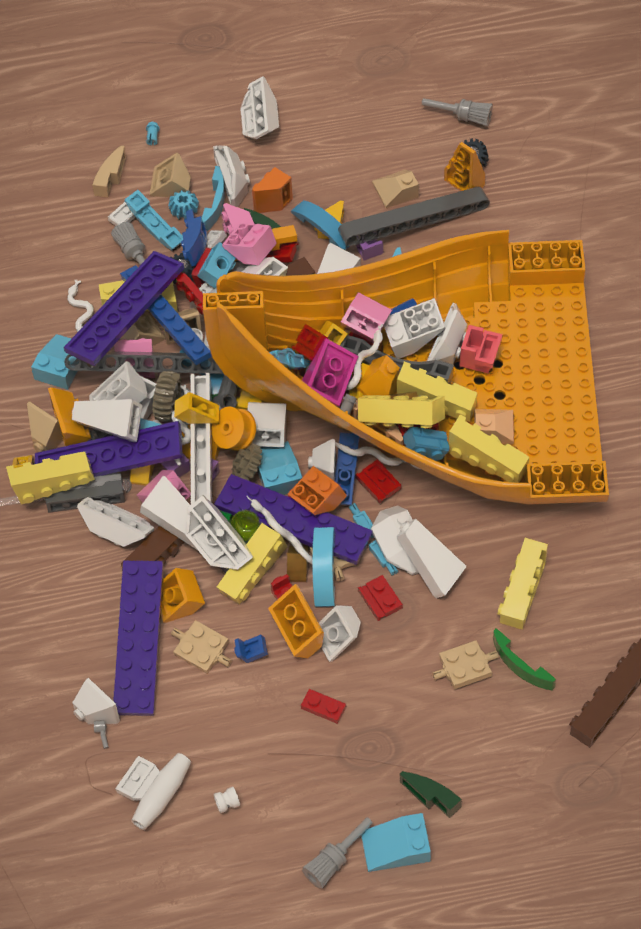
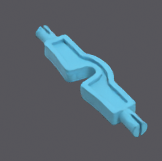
M290 348L269 352L290 370L307 368L310 364L307 363L310 361L304 359L303 355L296 354Z
M356 503L349 506L353 513V522L371 530L373 524L365 511L360 512ZM376 540L369 544V550L376 557L383 568L387 567L391 575L397 574V568L386 561Z

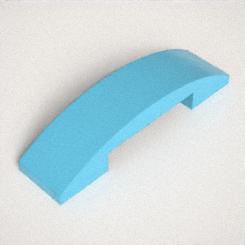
M215 166L212 177L213 191H216L212 208H204L202 215L207 231L218 220L225 200L224 180L219 166Z
M139 190L124 200L138 221L161 244L170 250H174L181 244L183 235L175 227L171 228L150 206V201Z
M334 527L314 528L313 592L315 607L335 606L333 575Z

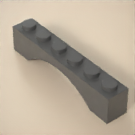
M349 335L340 344L341 347L356 355L372 347L363 339ZM377 350L373 355L366 357L362 363L370 365L372 360L387 354ZM389 356L400 367V371L405 361L411 364V368L419 370V368L427 371V375L434 378L440 376L445 378L444 380L448 384H451L453 364L439 360L407 361Z

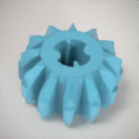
M181 189L180 193L174 192V196H170L168 206L172 216H177L178 220L181 217L187 219L186 211L192 209L194 213H197L199 201L195 193L191 194L189 190L183 192Z

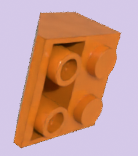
M276 167L267 172L264 178L252 188L254 211L258 213L282 211L293 200L291 177Z
M315 466L288 493V496L313 515L335 510L347 497L338 483Z

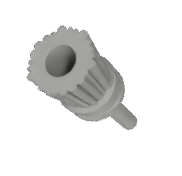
M425 98L422 99V105L453 111V114H457L459 121H472L487 127L489 126L493 110L492 103H478L462 99L460 103H455L454 105Z
M122 222L115 226L111 236L121 247L122 253L125 254L126 259L135 260L141 265L145 261L143 253L146 247L137 236L132 223Z
M367 817L341 843L336 845L328 843L319 852L317 857L303 867L302 871L306 878L314 886L323 888L335 871H338L347 862L345 858L346 849L373 822Z

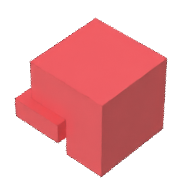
M469 325L461 346L460 367L489 373L490 369L493 368L503 334Z

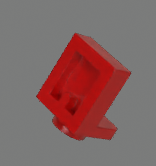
M288 574L275 578L271 583V592L276 600L292 587Z

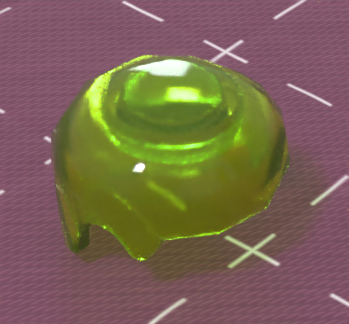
M245 509L238 511L232 517L231 525L243 541H248L260 526V520L255 512Z

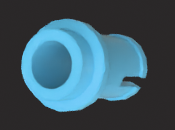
M149 122L146 126V143L153 145L154 141V145H156L160 127L156 122Z

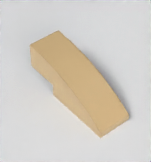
M125 146L117 148L100 167L93 182L94 196L109 197L112 184H119L126 160Z

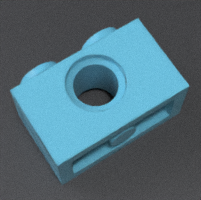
M219 242L211 249L197 276L213 288H216L217 280L221 276L227 275L228 271H231L235 266L236 262L234 260L236 257L225 250L222 243Z

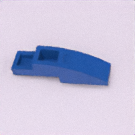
M191 209L186 211L187 219H184L187 229L186 232L182 233L183 240L181 245L185 260H189L191 266H195L206 247L207 229L201 216L196 218Z
M340 433L339 443L356 450L359 446V436L352 433ZM338 448L335 482L340 485L347 495L339 505L352 506L358 456L349 455Z

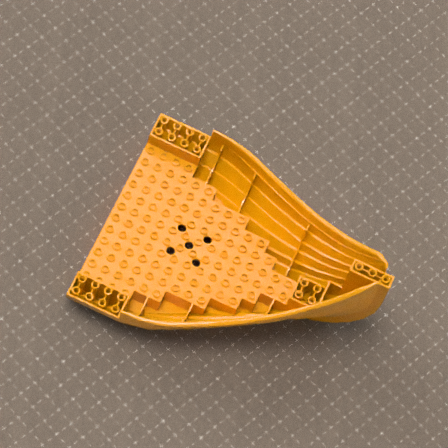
M509 230L480 232L446 239L388 259L335 272L273 276L234 271L221 276L217 280V293H203L206 338L212 358L224 375L242 390L267 403L286 404V410L311 413L331 424L356 434L382 450L442 480L487 499L522 504L607 502L609 489L606 461H602L585 299V261L582 240L509 243ZM358 292L389 309L410 299H414L418 305L435 298L443 322L452 303H456L467 323V329L469 325L484 328L487 331L503 334L495 361H501L503 366L500 368L493 367L489 373L469 368L459 370L454 367L450 385L456 383L477 392L475 409L513 410L514 444L510 445L529 456L526 472L519 483L507 482L502 477L490 474L480 467L472 466L467 461L455 458L449 453L437 461L421 455L389 439L383 431L374 425H365V422H360L350 416L348 411H342L340 409L342 401L340 406L337 407L302 381L306 368L290 370L269 352L290 348L296 354H301L291 347L292 345L295 346L298 342L296 339L305 324L319 332L328 320L349 335L351 331L342 327L341 321ZM383 326L381 330L383 339L377 350L396 358ZM438 335L415 353L400 359L416 362L427 361ZM304 356V359H307V360L310 361V362H307V363H310V364H311L312 360H310V359H308L307 357ZM456 358L454 364L460 362V358ZM482 377L485 379V382L478 385L474 382V379ZM348 390L345 391L343 395L344 397L346 396V394H348ZM502 392L505 394V398L497 400L494 394ZM474 412L470 422L466 421L472 426L474 425ZM445 415V419L438 422L439 431L446 432L449 444V431L457 419Z

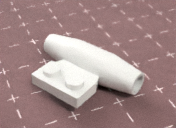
M177 753L161 771L158 770L154 763L138 756L115 788L117 793L133 801L140 800L131 820L138 828L145 830L163 812L180 787L191 764V761L185 755Z

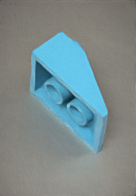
M56 334L45 345L31 366L34 380L69 389L78 372L69 370L64 363L67 356L64 346L71 338ZM69 357L71 364L76 365L79 363L76 357Z
M286 441L284 447L267 446L260 448L262 450L260 454L262 458L257 472L262 486L283 495L288 494L302 479L297 460L289 442Z
M423 813L396 818L369 828L361 835L368 872L431 861V851Z

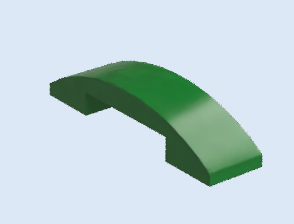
M497 628L493 631L494 646L500 658L510 670L534 686L551 691L555 688L556 679L542 667L534 671L510 650V639Z

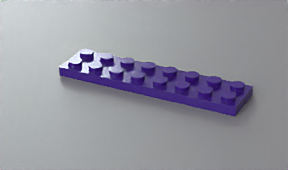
M153 251L64 346L65 353L95 366L185 269L184 264Z
M179 421L140 429L137 442L113 435L35 453V464L42 463L43 459L59 460L60 456L85 451L90 461L93 475L97 477L183 458L181 424Z
M233 474L228 478L214 503L221 511L230 513L258 526L263 523L272 529L265 516L252 507V501L246 496L251 500L255 499L273 515L280 526L292 533L300 543L313 547L314 528L334 527L335 547H333V556L357 565L373 533V530L328 512L313 515L292 498Z
M123 561L113 700L116 703L118 715L154 716L163 561Z

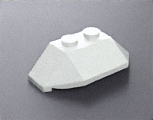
M263 76L248 85V91L241 105L243 135L253 139H258L279 127L277 100Z
M213 146L216 165L221 169L224 188L230 205L238 207L247 195L248 185H250L249 176L244 173L246 171L244 162L240 161L238 154L229 147Z
M452 303L444 321L446 329L439 333L427 361L439 360L454 364L455 359L460 358L461 345L467 332V323L456 303Z
M204 495L187 508L185 535L211 566L238 570L253 558L241 536L219 509Z
M87 497L77 505L89 530L101 538L114 542L116 545L124 547L145 538L154 531V527L144 518L113 504Z
M397 505L380 511L371 530H373L372 534L386 561L407 571L411 575L419 573L396 537L400 532V526L405 521L413 520L408 510Z

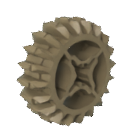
M163 371L159 375L155 385L152 404L153 416L157 420L163 422L172 421L175 400L181 397L182 388L180 386L182 385V378L179 373Z

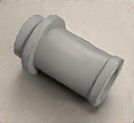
M346 394L345 397L343 396L344 401L340 409L344 412L348 411L350 415L354 404H357V398Z

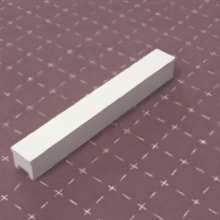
M206 373V376L191 374V393L211 401L210 373ZM212 423L191 424V504L203 495L212 503Z

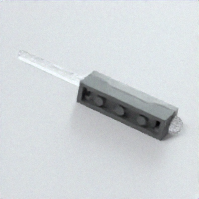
M112 473L94 477L95 480L87 484L78 485L67 491H60L33 502L46 500L48 513L78 509V503L87 497L110 504L125 503L124 490L125 493L130 492L132 483L128 479H122L121 473ZM17 496L0 498V506L20 503Z

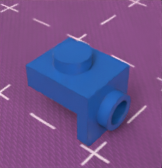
M262 635L246 641H242L239 638L235 639V654L246 663L268 655L265 637Z

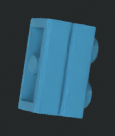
M410 427L403 436L405 447L435 461L442 459L450 449L447 435L444 431Z

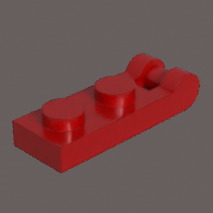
M181 272L176 277L177 290L184 291L186 298L190 302L193 301L198 312L203 315V293L185 273Z

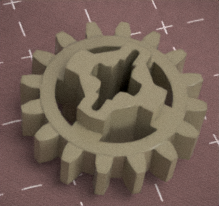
M251 443L246 449H240L232 463V474L248 481L250 478H253L258 471L257 468L261 465V447Z

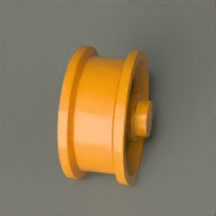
M235 407L222 408L219 411V422L212 423L211 432L213 440L219 447L235 451L246 449L254 440L256 433V422L253 415L245 409H237Z

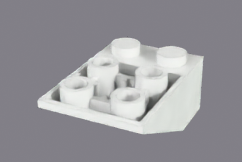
M435 298L389 315L384 324L390 345L398 359L415 353L446 329Z

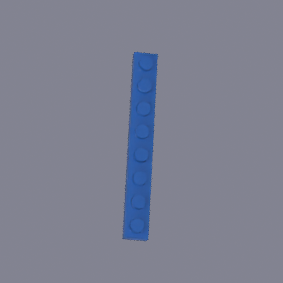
M135 265L121 272V279L125 282L138 267ZM160 295L148 308L151 314L195 365L211 358V351L168 301Z

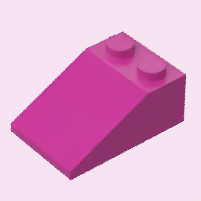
M326 338L302 381L338 407L342 401L358 356Z

